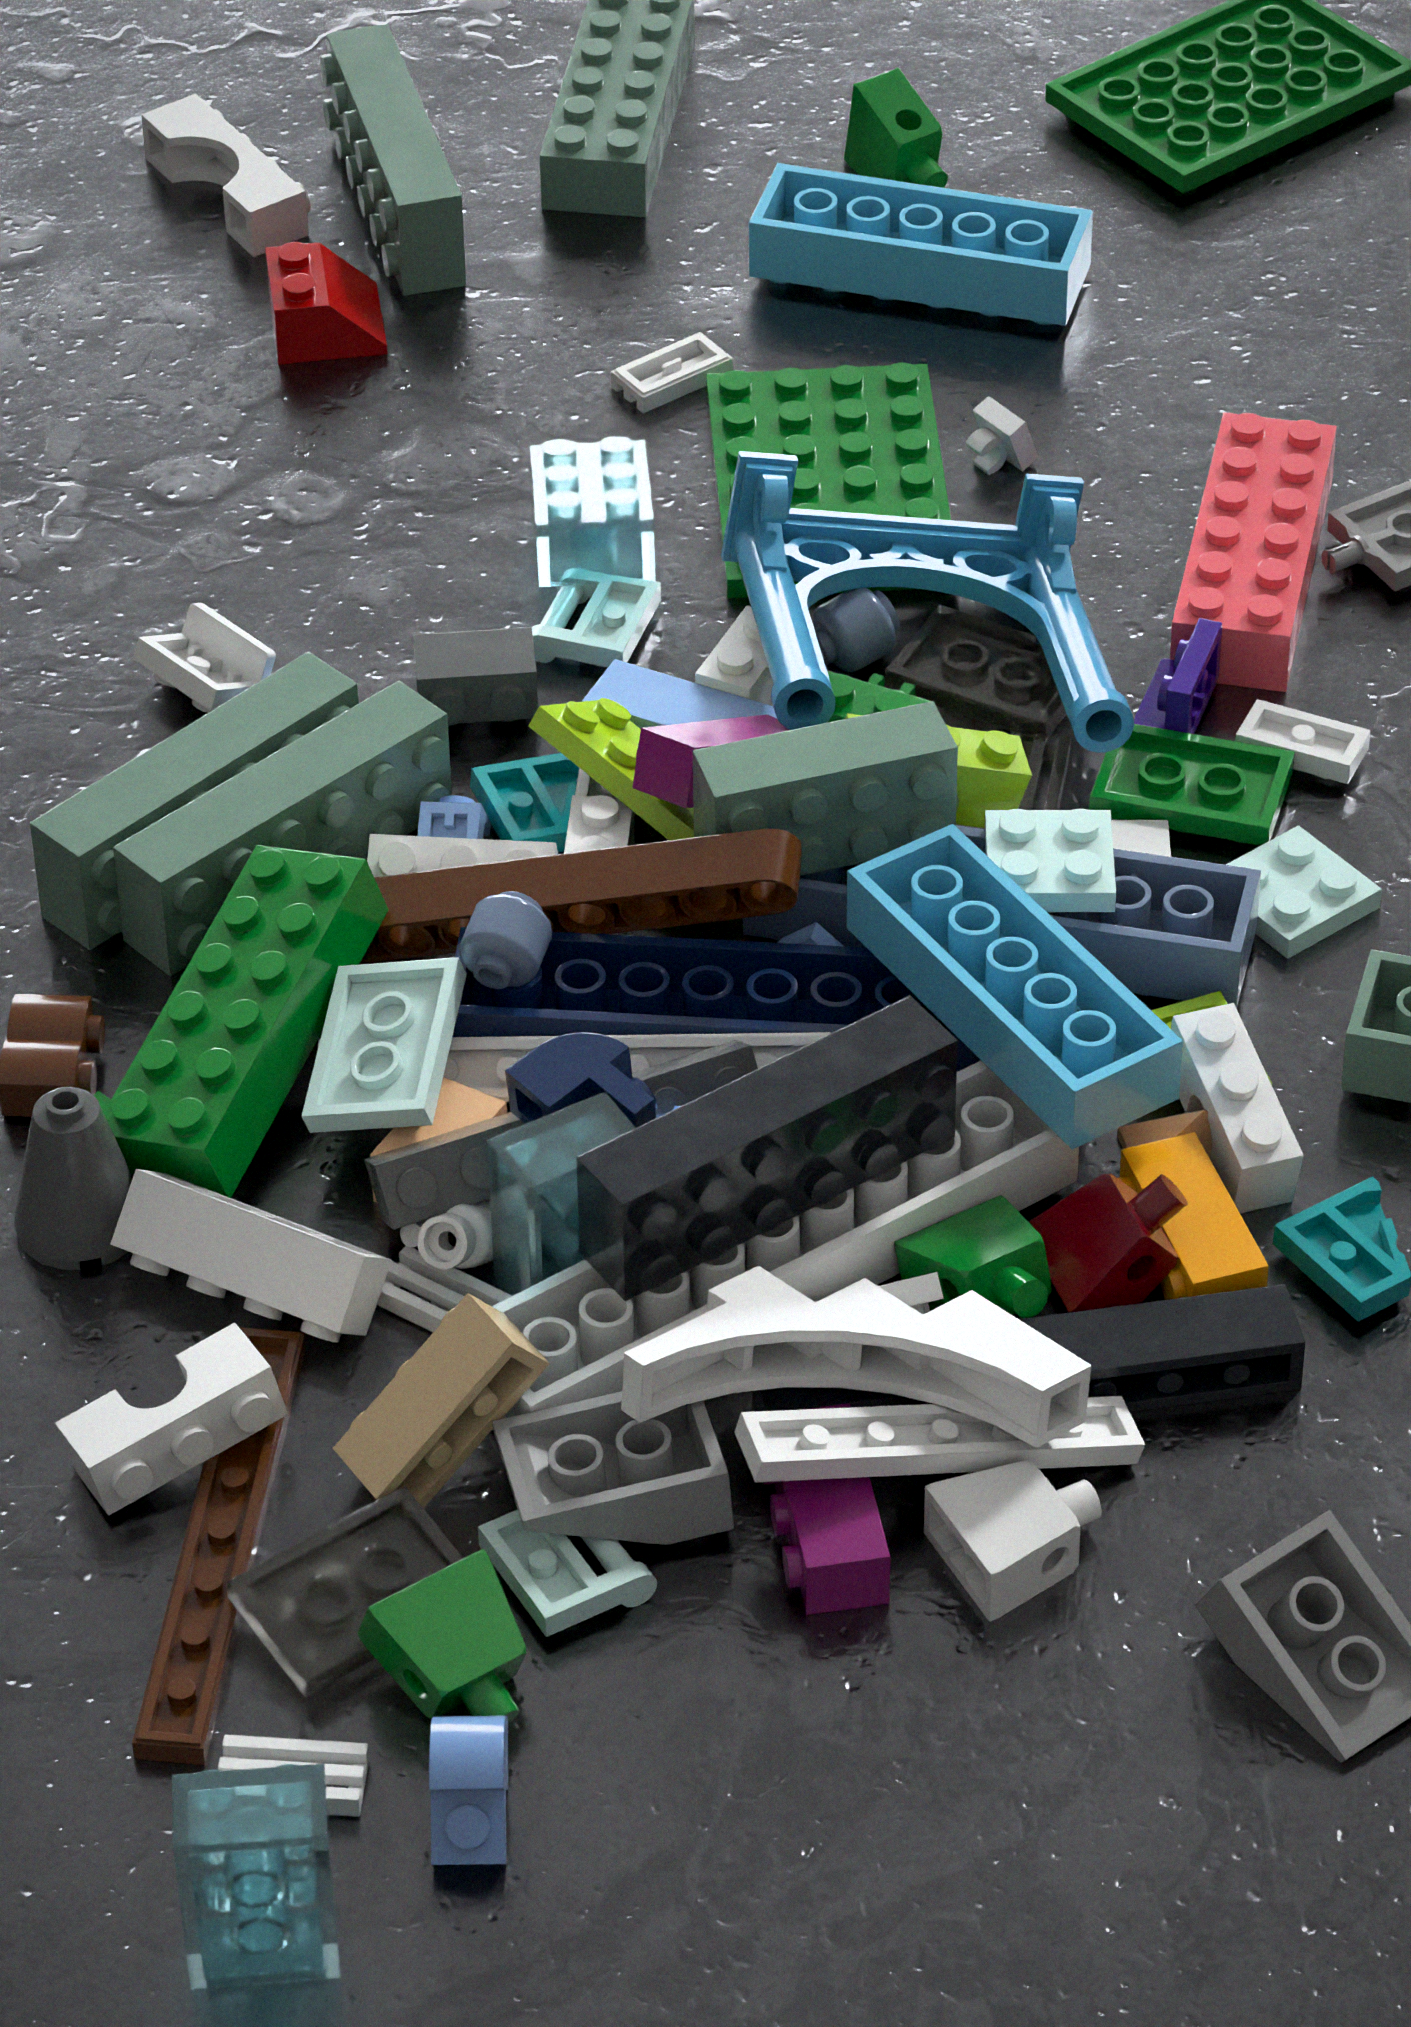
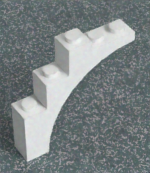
M758 1265L709 1289L706 1313L624 1353L621 1410L641 1423L680 1406L731 1393L783 1387L847 1388L895 1394L945 1406L993 1424L1038 1448L1085 1422L1091 1365L973 1290L923 1315L866 1278L814 1302Z

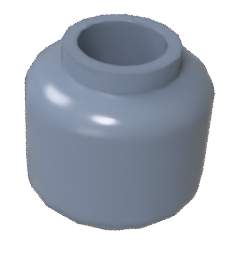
M863 587L841 593L817 607L813 614V626L825 665L833 663L846 673L857 672L890 653L895 647V633L900 630L898 615L889 599L879 590L871 592Z
M514 891L488 896L477 903L459 945L461 959L477 981L487 987L503 989L525 985L535 978L552 938L551 924L543 913L541 906L530 896Z

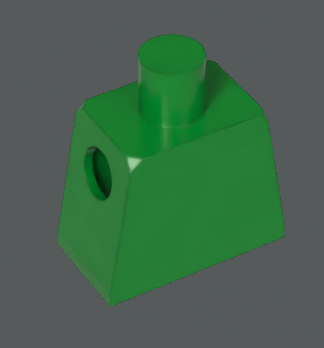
M899 68L853 85L844 161L861 176L944 188L948 181V175L938 165L943 134L941 125Z
M1002 1195L894 1242L901 1280L937 1272L943 1299L928 1302L930 1311L973 1290L1011 1315L1016 1313L1020 1317L1030 1318L1042 1311L1052 1292L1045 1244L1041 1235Z
M484 1548L368 1607L357 1632L359 1639L425 1716L431 1719L432 1717H440L465 1704L472 1716H507L508 1723L518 1716L520 1710L503 1683L509 1681L517 1674L527 1654L526 1646L491 1560Z

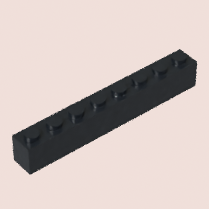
M1286 1284L1019 1319L1091 1365L1088 1397L1122 1396L1129 1412L1299 1390L1302 1387L1306 1342ZM783 1387L752 1391V1403L755 1412L803 1410L850 1403L851 1407L932 1404L895 1394L847 1388Z

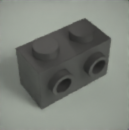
M532 627L413 635L417 693L447 713L448 726L458 723L510 722L518 719L533 718L538 709V692Z

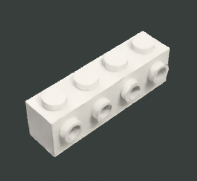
M141 1169L135 1170L110 1243L113 1246L133 1253L130 1264L137 1268L162 1276H168L170 1268L189 1275L186 1286L191 1289L219 1298H224L227 1290L246 1297L243 1305L244 1309L275 1320H281L283 1313L286 1312L304 1319L300 1328L301 1331L335 1343L339 1342L341 1333L366 1336L392 1261L389 1258L169 1174Z

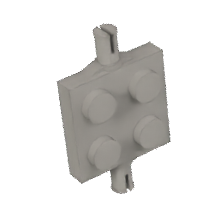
M1411 480L1329 512L1327 531L1339 540L1342 545L1322 552V563L1326 571L1329 570L1330 574H1334L1339 570L1358 563L1370 568L1394 591L1411 585Z

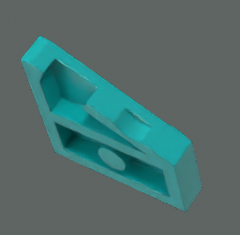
M562 753L471 768L470 788L478 802L482 804L500 840L556 843L558 852L564 851L572 795H575L580 769Z
M1373 1176L1275 1224L1272 1244L1357 1321L1409 1296L1411 1287V1272L1405 1255L1397 1248L1398 1235L1392 1218H1385L1380 1203L1382 1189L1379 1182Z

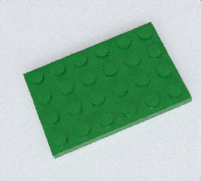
M1228 0L1046 83L1045 102L1184 194L1411 86V60L1315 0Z
M901 362L888 366L856 367L841 365L836 368L822 369L790 367L778 371L745 372L730 370L725 373L706 374V393L722 546L739 451L797 456L798 466L790 508L951 520L927 364ZM724 561L727 598L748 597L739 563ZM868 587L867 589L870 591L914 590L917 588Z

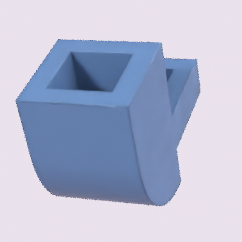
M507 1716L432 1717L429 1753L431 1865L506 1864Z

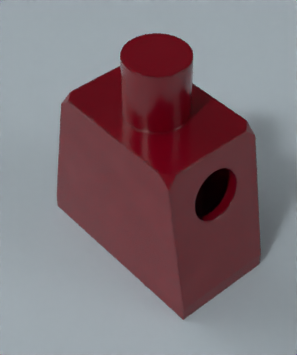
M1101 1174L1029 1221L1044 1241L1051 1281L1069 1313L1142 1303L1176 1266L1178 1255L1161 1227L1186 1207L1188 1203L1181 1191L1168 1177L1163 1174L1159 1175L1140 1193H1137L1114 1175Z

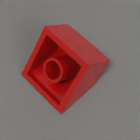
M290 242L282 246L265 247L269 302L278 365L388 355L377 282L320 242L308 244Z

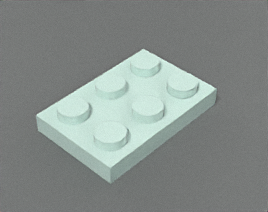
M459 957L338 966L301 1116L310 1133L433 1125L467 975Z

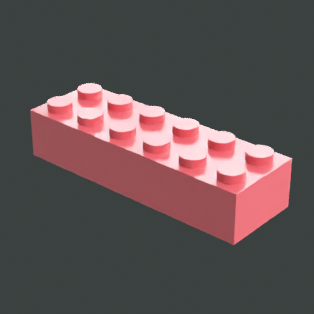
M1223 412L1172 620L1171 660L1175 659L1180 640H1190L1199 618L1222 622L1219 679L1216 684L1280 692L1287 691L1332 484L1337 426L1318 424L1310 420L1291 421L1261 417L1252 413L1232 414Z

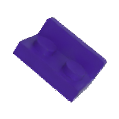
M1199 618L1190 640H1180L1175 659H1161L1135 715L1134 724L1191 734L1195 733L1219 679L1222 622Z

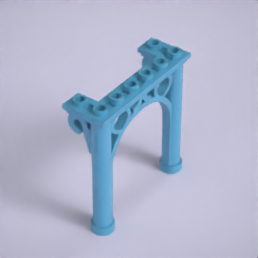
M739 451L721 558L722 561L739 563L773 682L771 701L778 721L784 727L794 730L824 724L829 721L835 710V696L809 614V607L826 596L862 587H907L938 591L971 599L993 607L1018 620L1036 636L1042 646L1078 743L1089 751L1103 753L1119 748L1129 739L1134 728V718L1127 700L1120 692L1116 691L1078 594L1071 562L1070 549L1071 545L1073 546L1075 542L1077 515L1084 487L1082 478L1025 474L1015 525L790 508L798 466L797 456Z

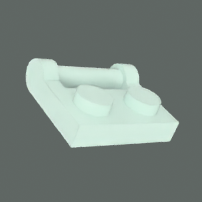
M580 566L566 568L557 582L558 594L540 625L532 627L535 661L548 663L555 657L602 667H609L614 659L627 663L661 602V582ZM590 598L574 629H565L578 604L584 603Z
M518 1509L478 1526L479 1546L481 1549L484 1548L492 1564L546 1637L620 1604L625 1607L639 1606L646 1602L657 1588V1580L648 1567L642 1562H634L618 1540L580 1536L607 1572L597 1577L566 1535L524 1531Z

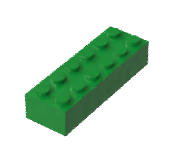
M256 845L104 1111V1115L132 1176H134L136 1169L166 1173L226 1197H232L322 1033L338 966L360 964L389 911L366 859Z

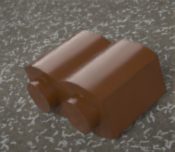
M15 994L9 1013L7 1039L4 1042L0 1057V1107L2 1116L32 1117L33 1108L38 1099L44 1094L61 1087L80 1088L95 1094L97 1071L92 1055L93 1053H103L105 1021L103 1015H94L92 996Z

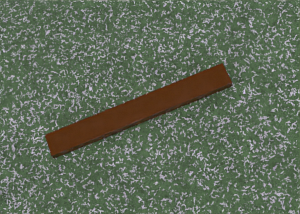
M239 1327L270 1365L288 1415L208 1459L203 1464L132 1740L134 1759L205 1765L306 1352L305 1332Z

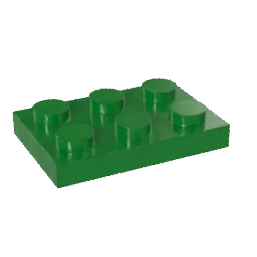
M1134 724L1129 739L1119 748L1105 753L1090 794L1089 810H1111V819L1168 820L1169 829L1177 832L1200 834L1233 840L1238 843L1263 845L1271 840L1293 773L1295 752Z

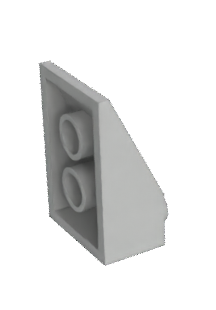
M622 1391L492 1421L495 1438L524 1531L669 1545L734 1529L729 1473L704 1401L680 1406L639 1423L621 1410Z
M1330 1510L1220 1579L1195 1604V1607L1234 1663L1340 1763H1343L1411 1718V1624Z

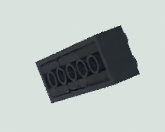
M908 996L577 1156L580 1255L624 1301H627L651 1288L662 1286L671 1278L707 1260L720 1257L726 1251L764 1232L774 1230L780 1224L818 1205L830 1202L836 1196L874 1177L884 1175L890 1169L928 1150L938 1148L944 1142L955 1137L958 1040L911 996Z

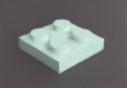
M985 810L986 855L1046 912H1115L1116 884L1111 810Z
M1299 825L1226 864L1261 870L1258 921L1255 934L1287 959L1380 908L1382 889Z

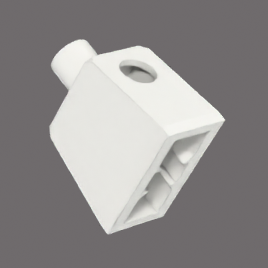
M1026 1460L934 1482L925 1486L924 1534L989 1622L1000 1618L1071 1575L1079 1565L1080 1526L1099 1519L1102 1514L1098 1495L1087 1480H1081L1056 1491L1037 1465Z

